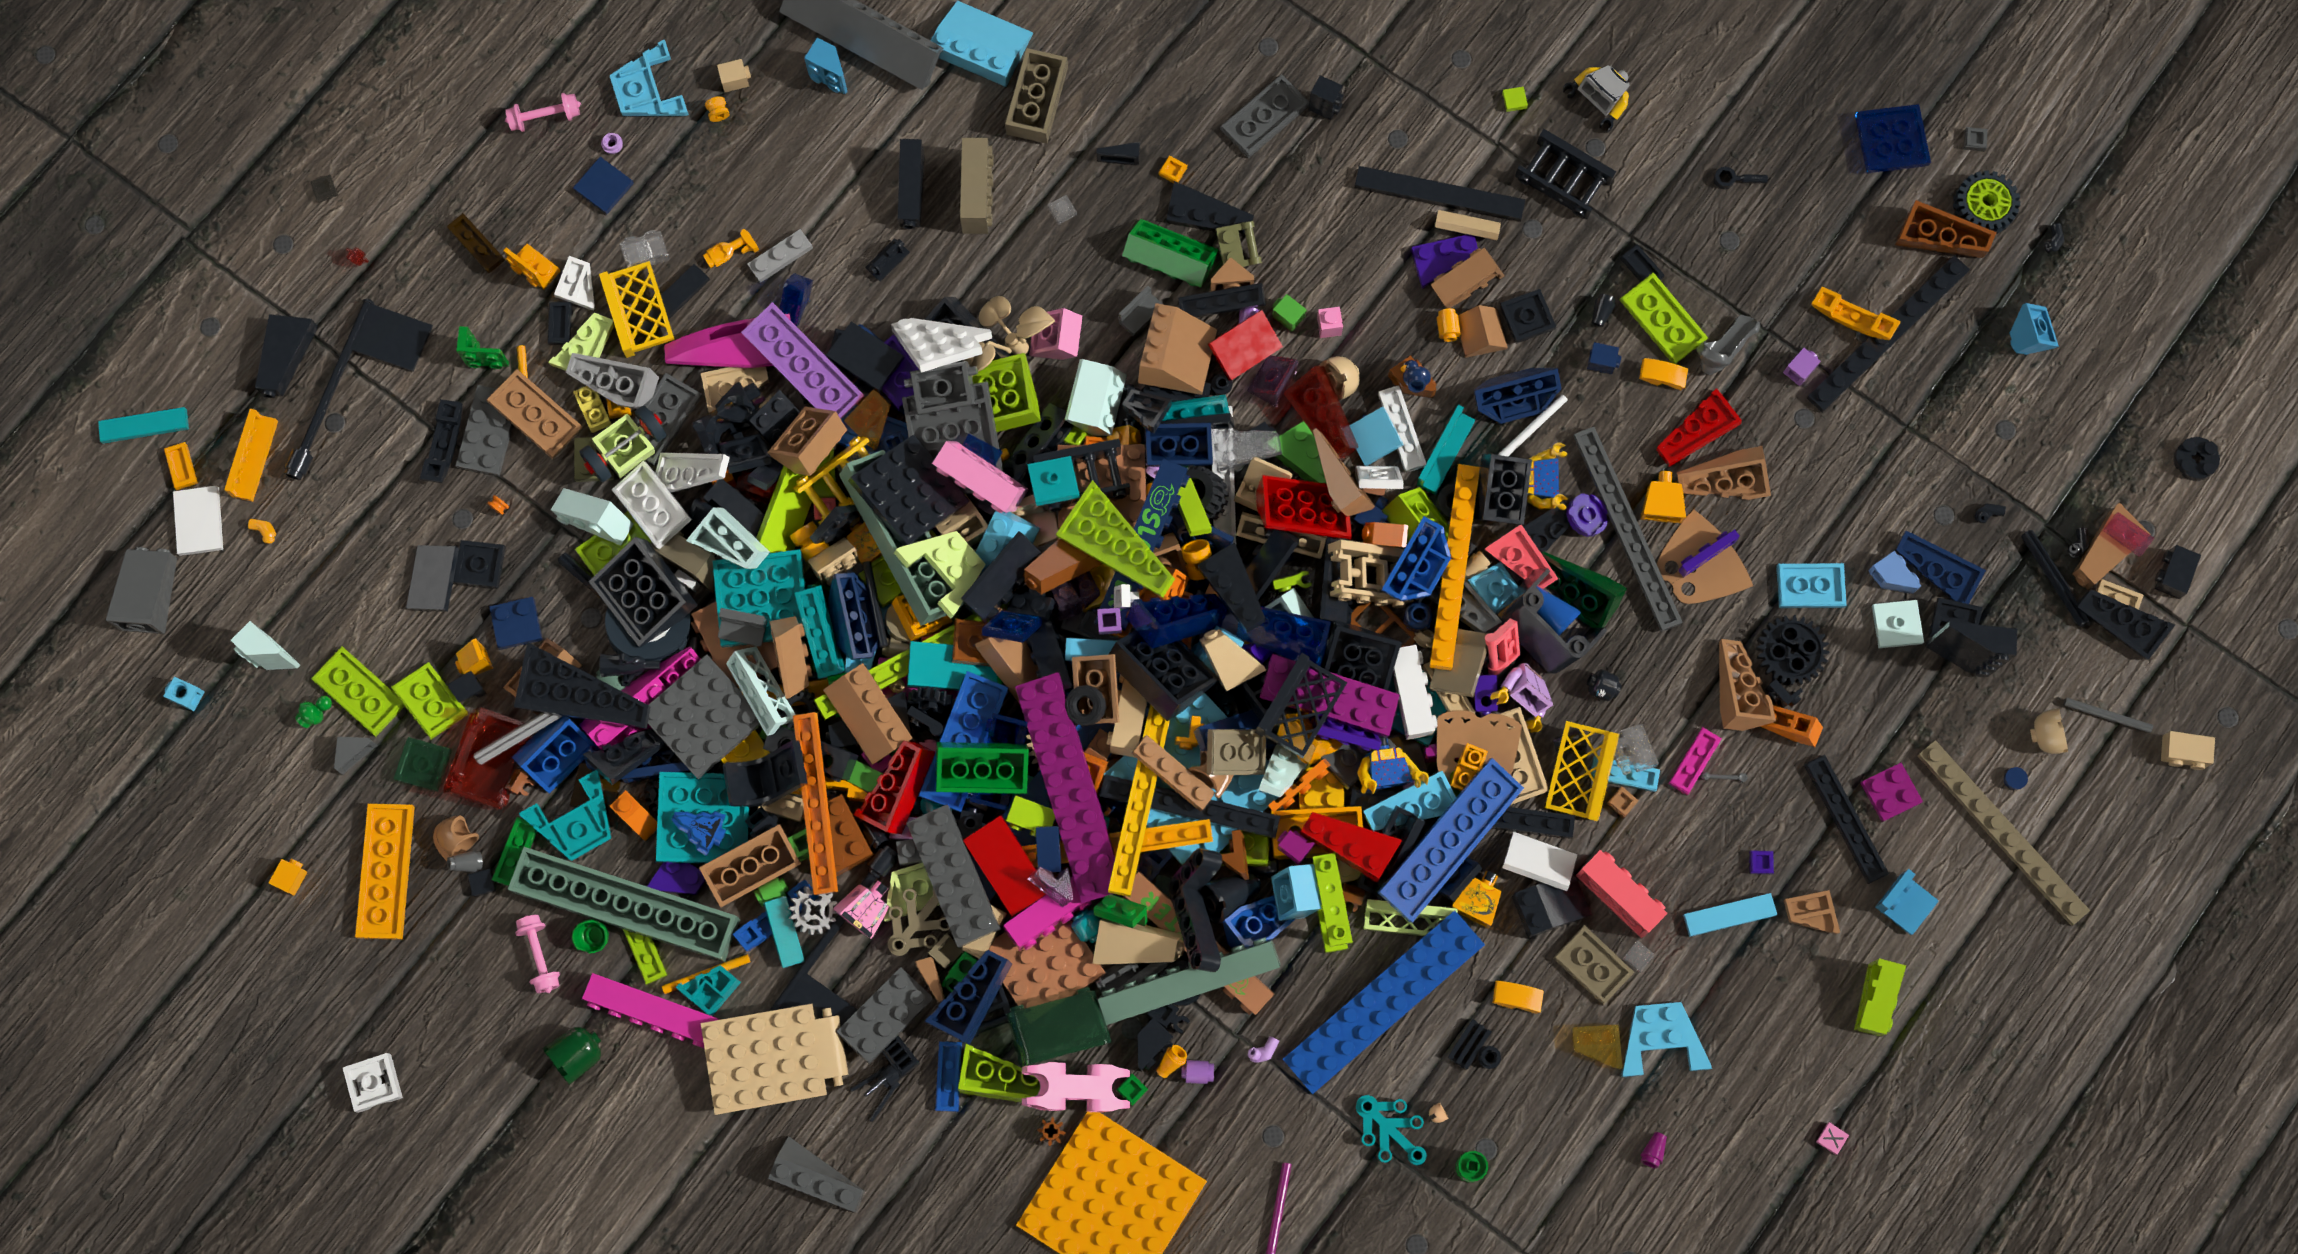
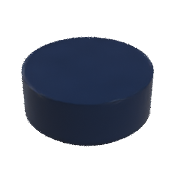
M2013 767L2006 771L2003 780L2009 789L2020 790L2026 786L2028 776L2022 768Z

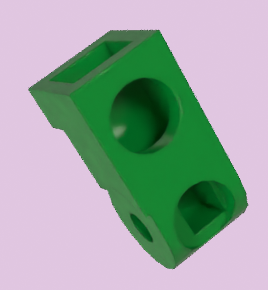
M964 951L948 972L949 974L941 986L951 993L978 960Z

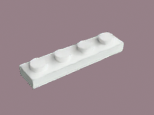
M1400 386L1379 391L1378 396L1382 407L1386 409L1404 444L1397 451L1405 473L1424 468L1426 461Z

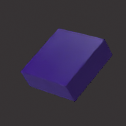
M1750 851V874H1774L1773 851Z

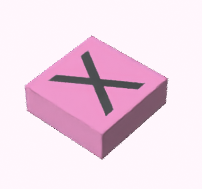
M1829 1122L1816 1142L1833 1154L1838 1155L1849 1135Z

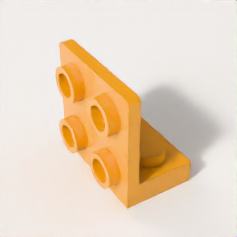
M526 244L517 255L507 247L503 250L507 256L505 260L511 264L510 268L518 275L523 273L527 277L526 280L535 288L539 286L545 290L561 272L556 265L529 244Z

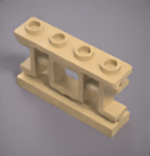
M1338 540L1328 544V553L1333 554L1331 561L1340 562L1341 580L1332 582L1334 590L1330 591V596L1338 597L1339 601L1354 599L1357 603L1374 602L1377 606L1392 604L1393 608L1406 607V604L1413 602V599L1399 601L1381 591L1404 549L1347 540ZM1351 556L1360 557L1354 560L1355 568H1352ZM1387 561L1395 562L1390 565V573H1388ZM1366 566L1376 567L1377 585L1366 582ZM1352 577H1355V589L1347 588L1352 586Z

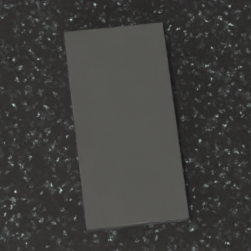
M1281 74L1222 124L1220 130L1247 158H1250L1309 107V101Z
M667 373L663 375L657 384L653 397L644 404L652 414L655 413L662 421L661 426L667 435L662 441L657 443L650 435L644 434L655 450V453L645 461L653 466L657 465L660 453H665L702 398L700 392ZM635 417L633 421L639 427V420Z

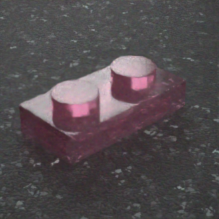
M2119 512L2113 516L2103 530L2139 557L2143 555L2154 540V537Z

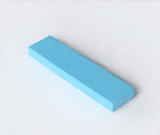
M1769 893L1687 913L1683 917L1689 937L1773 917L1777 915L1772 895Z

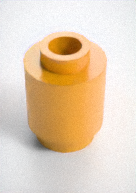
M1451 308L1440 310L1437 316L1439 338L1444 339L1445 342L1457 340V337L1461 335L1458 314L1455 313V309Z

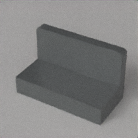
M1149 286L1142 290L1118 314L1119 324L1133 337L1151 321L1155 303L1162 304L1151 294Z
M725 608L720 609L721 625L718 633L719 639L762 646L767 625L765 616Z

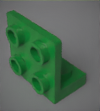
M459 326L457 353L468 367L480 368L481 366H489L492 369L509 367V361L501 349L480 348L479 341L476 340L470 329Z

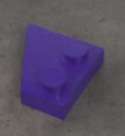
M663 862L647 887L668 893L697 895L706 880L701 871L690 863Z

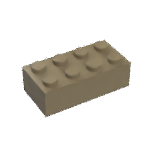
M1026 48L1005 123L1006 135L1045 144L1048 143L1068 70L1067 57Z
M962 138L960 220L963 234H988V227H992L993 224L991 207H993L992 167H994L993 147L988 144V138Z

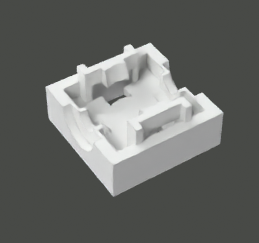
M385 1053L343 1067L354 1112L359 1113L371 1109L373 1106L403 1098L391 1054ZM385 1070L387 1075L383 1076L385 1078V1083L382 1084V1079L380 1076L385 1074ZM355 1082H357V1084H358V1088H359V1092H360V1095H361V1096L358 1095V1091H357V1087H356V1083H355Z

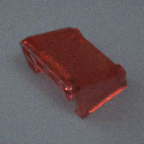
M482 707L473 709L467 720L450 767L443 793L497 810H502V807H506L510 795L507 794L505 786L515 762L512 756L524 743L526 744L531 739L532 735L483 764L477 763L474 754L525 723Z

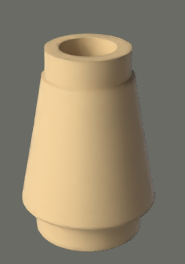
M1480 551L1476 554L1473 553L1467 561L1466 581L1488 569V566L1491 564Z

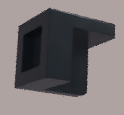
M472 671L448 684L459 703L473 695L480 698L487 694Z

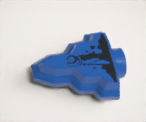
M716 811L712 814L701 812L697 815L689 812H675L671 819L679 830L687 833L688 840L696 845V850L705 856L708 855L713 845L720 846L726 830L722 828L726 815Z

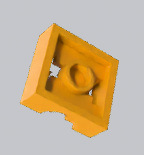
M904 594L897 596L891 603L910 641L944 630L953 622L947 615L921 626Z

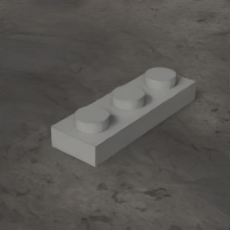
M799 229L747 265L761 283L813 249V246L801 229Z

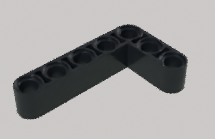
M1197 848L1175 873L1169 882L1168 889L1191 967L1194 970L1216 972L1220 967L1221 957L1201 890L1220 869L1222 855L1218 851Z

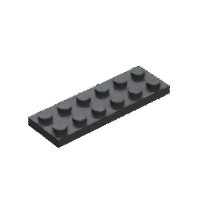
M948 804L907 822L957 947H963L1000 930L998 921Z

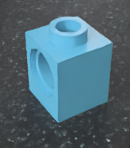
M174 677L166 685L164 697L178 705L195 711L204 691ZM182 689H186L185 695L179 698V692Z

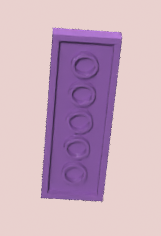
M773 302L741 332L815 408L836 411L841 419L864 397L856 386Z

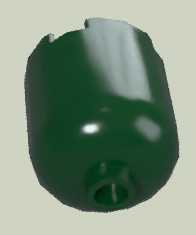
M573 1027L542 1049L554 1063L553 1065L564 1080L570 1085L600 1060L601 1049L598 1044L601 1040L594 1031L589 1033L583 1027Z

